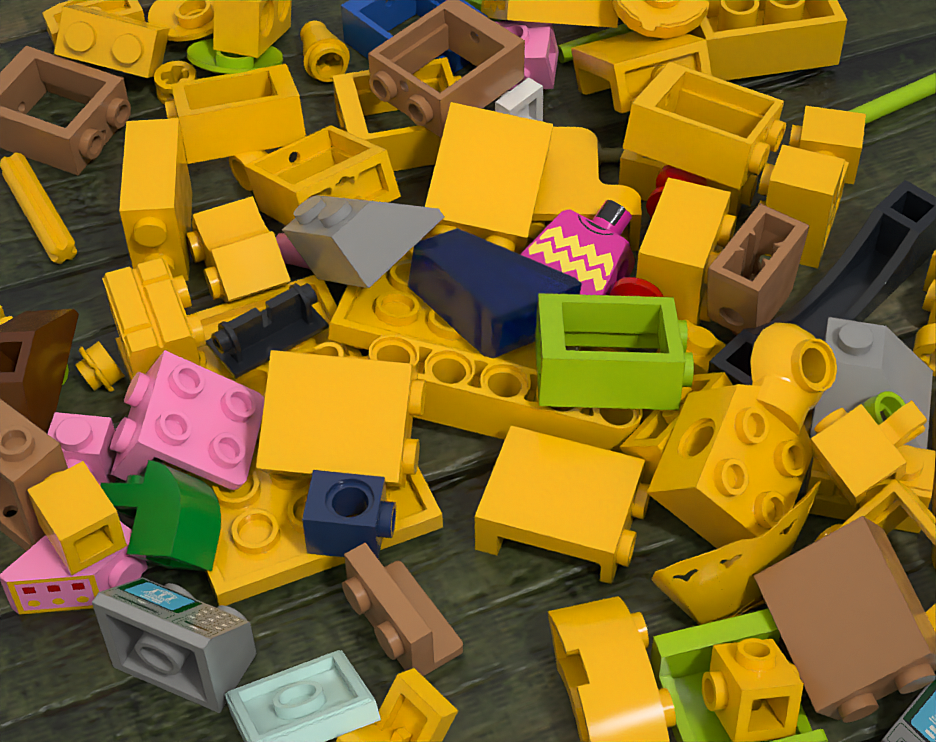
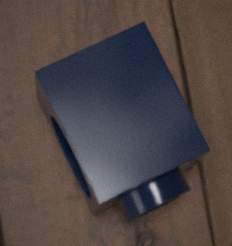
M313 470L302 518L307 554L344 557L345 553L366 543L379 560L382 539L393 537L396 523V502L387 501L385 477ZM349 515H358L355 517H346Z

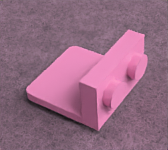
M164 350L146 374L141 372L135 374L127 389L124 403L130 405L131 408L128 418L124 417L120 421L110 444V449L117 452L111 475L127 481L128 475H140L146 468L148 460L152 461L156 457L231 490L239 489L248 477L262 420L264 397L255 390Z

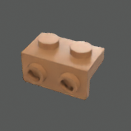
M366 543L344 554L347 580L342 582V588L345 596L355 612L359 615L364 614L372 624L382 649L390 659H397L405 671L415 668L422 676H425L463 653V642L401 561H394L384 567Z

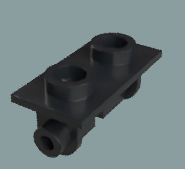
M294 283L289 286V290L266 301V309L261 312L255 307L229 322L223 321L219 323L218 331L211 334V338L206 340V345L236 379L269 361L271 350L287 351L329 328V325L312 307L313 304L318 302V299L311 285L306 283L300 286Z

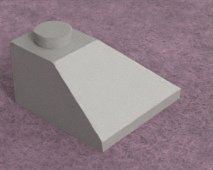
M828 317L823 341L833 350L836 358L837 373L832 386L824 392L817 405L813 408L810 440L816 435L815 426L833 411L844 408L848 413L869 398L884 391H891L899 395L906 404L912 400L927 419V422L923 424L925 431L904 445L927 449L933 370L887 326ZM881 411V418L883 421H885L887 417L885 416L883 411Z

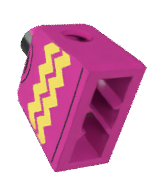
M606 200L592 221L571 209L563 210L509 266L508 271L514 283L517 282L526 287L537 298L538 293L610 296L614 283L622 278L630 277L634 268L635 258L630 244L624 237L620 236L632 219V216L623 206L612 200Z

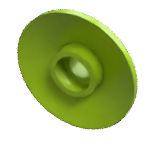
M213 39L198 41L187 49V58L192 64L219 75L242 73L283 63L282 52L274 46H270L259 58L213 50Z

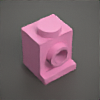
M55 412L47 434L61 444L68 468L84 461L99 485L101 483H115L117 477L111 475L117 455L116 451L110 449L115 433L112 419L109 417Z

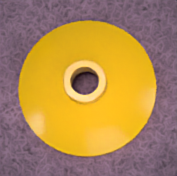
M156 0L149 10L148 22L170 28L167 39L169 41L196 40L214 33V0Z

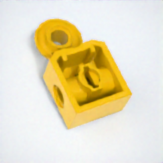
M774 323L762 330L754 342L750 359L752 385L737 384L688 393L646 492L717 549L742 539L762 537L784 515L793 509L813 457L811 440L805 428L804 420L808 411L817 405L824 392L835 381L837 364L833 350L825 341L815 338L810 332L795 324Z

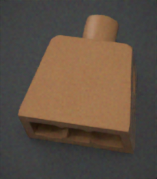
M759 204L708 268L707 316L712 321L731 329L736 336L743 329L756 328L769 323L793 289L809 225ZM762 255H771L770 260L762 258V264L760 263V258Z

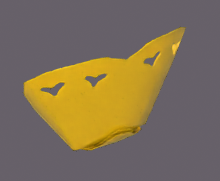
M819 480L794 505L793 509L784 515L762 537L742 539L719 549L679 561L664 569L655 571L651 580L698 625L740 616L765 604V599L754 575L789 557L808 517L821 481ZM694 569L698 570L688 581L673 578L676 575H686Z

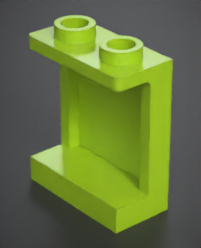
M769 609L653 636L650 664L657 688H667L671 695L676 715V725L671 728L677 742H732L715 712L709 711L704 703L702 677L705 672L710 670L712 649L715 644L735 643L748 638H758L762 640L773 639L778 646L780 632ZM800 703L795 735L782 739L758 742L829 741L823 729L812 731Z

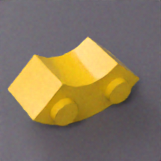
M253 196L193 214V231L186 233L187 243L194 262H205L207 268L204 269V275L213 300L222 298L224 302L228 303L290 283L291 280L274 232H270L265 226Z
M619 596L547 611L557 669L570 698L580 742H670L667 728L676 725L675 709L668 689L657 688L646 651L649 647V638L641 612L630 613L626 604Z

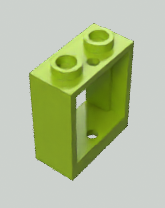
M538 293L535 351L539 406L679 410L682 387H691L693 383L694 359L692 352H686L688 338L687 321L678 320L674 297ZM565 346L660 349L661 353L566 350Z

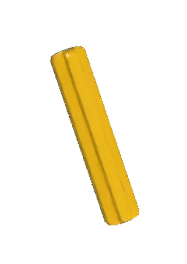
M17 152L10 157L4 156L0 160L2 175L51 261L62 264L66 259H73L77 254V249L74 246L75 241L25 156Z

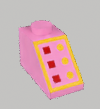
M120 521L127 546L74 575L70 574L45 535L0 574V581L11 608L18 614L92 609V601L99 592L141 578L142 573L148 569L146 561L127 554L132 530Z

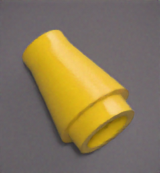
M320 21L306 23L300 31L305 70L315 79L322 82H332V76L345 74L350 60L349 50L341 40L326 28L324 23Z

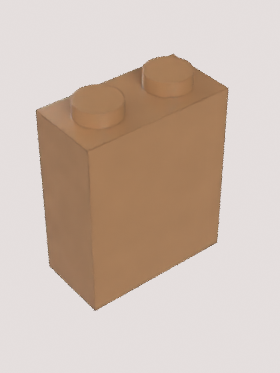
M859 517L754 575L817 713L836 720L842 719L845 723L857 721L872 714L879 708L877 700L896 690H899L901 694L914 692L929 685L936 679L934 673L936 670V632L884 529L866 517Z

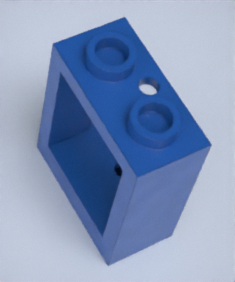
M349 0L341 5L344 42L368 59L369 52L393 37L387 31L415 14L421 17L446 0H388L387 2L386 0ZM460 0V1H462L463 3L467 4V5L470 6L471 8L475 9L476 11L480 12L481 14H483L484 16L487 17V15H485L484 13H482L481 11H479L478 9H476L474 6H472L471 4H469V3L466 2L465 0ZM450 49L435 58L447 57L452 74L470 64L469 61Z

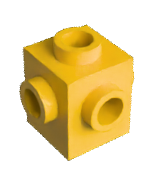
M748 638L740 642L713 645L710 670L705 672L702 677V695L707 709L715 712L732 742L767 741L795 735L804 683L800 679L796 666L788 662L773 639Z

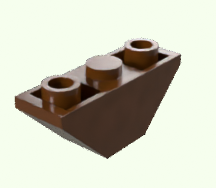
M75 309L25 311L0 325V399L45 433L49 431L59 401L79 316Z

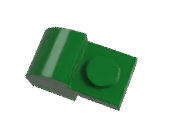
M148 460L145 476L128 475L126 483H101V488L117 510V513L134 520L127 550L128 555L168 569L212 571L221 530V511L216 494L208 484L186 473Z

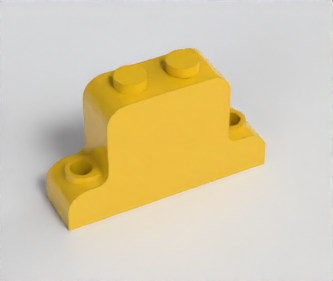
M553 127L527 247L563 210L571 209L592 221L606 200H612L623 206L631 214L632 219L620 236L629 242L632 251H639L642 217L641 197L636 190L628 186L608 185L599 180L598 140L596 135L589 129L583 127ZM463 244L459 246L462 249H481Z

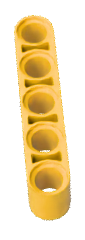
M400 335L381 336L374 340L369 347L368 360L412 364L418 371L417 380L426 381L424 412L422 416L413 415L415 418L505 440L512 425L624 454L620 446L639 427L643 416L642 409L539 406L537 369Z

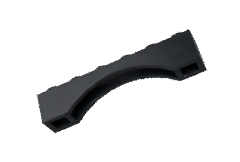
M904 180L874 208L843 255L806 296L773 321L756 328L743 329L709 361L708 373L725 372L733 385H752L750 359L754 342L763 329L774 323L795 324L810 332L815 338L824 340L828 317L863 322L936 250V197Z

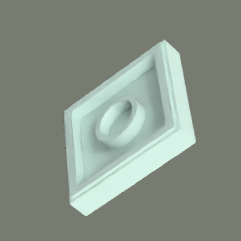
M342 650L334 651L230 690L224 694L231 716L244 742H325L381 720L376 700Z

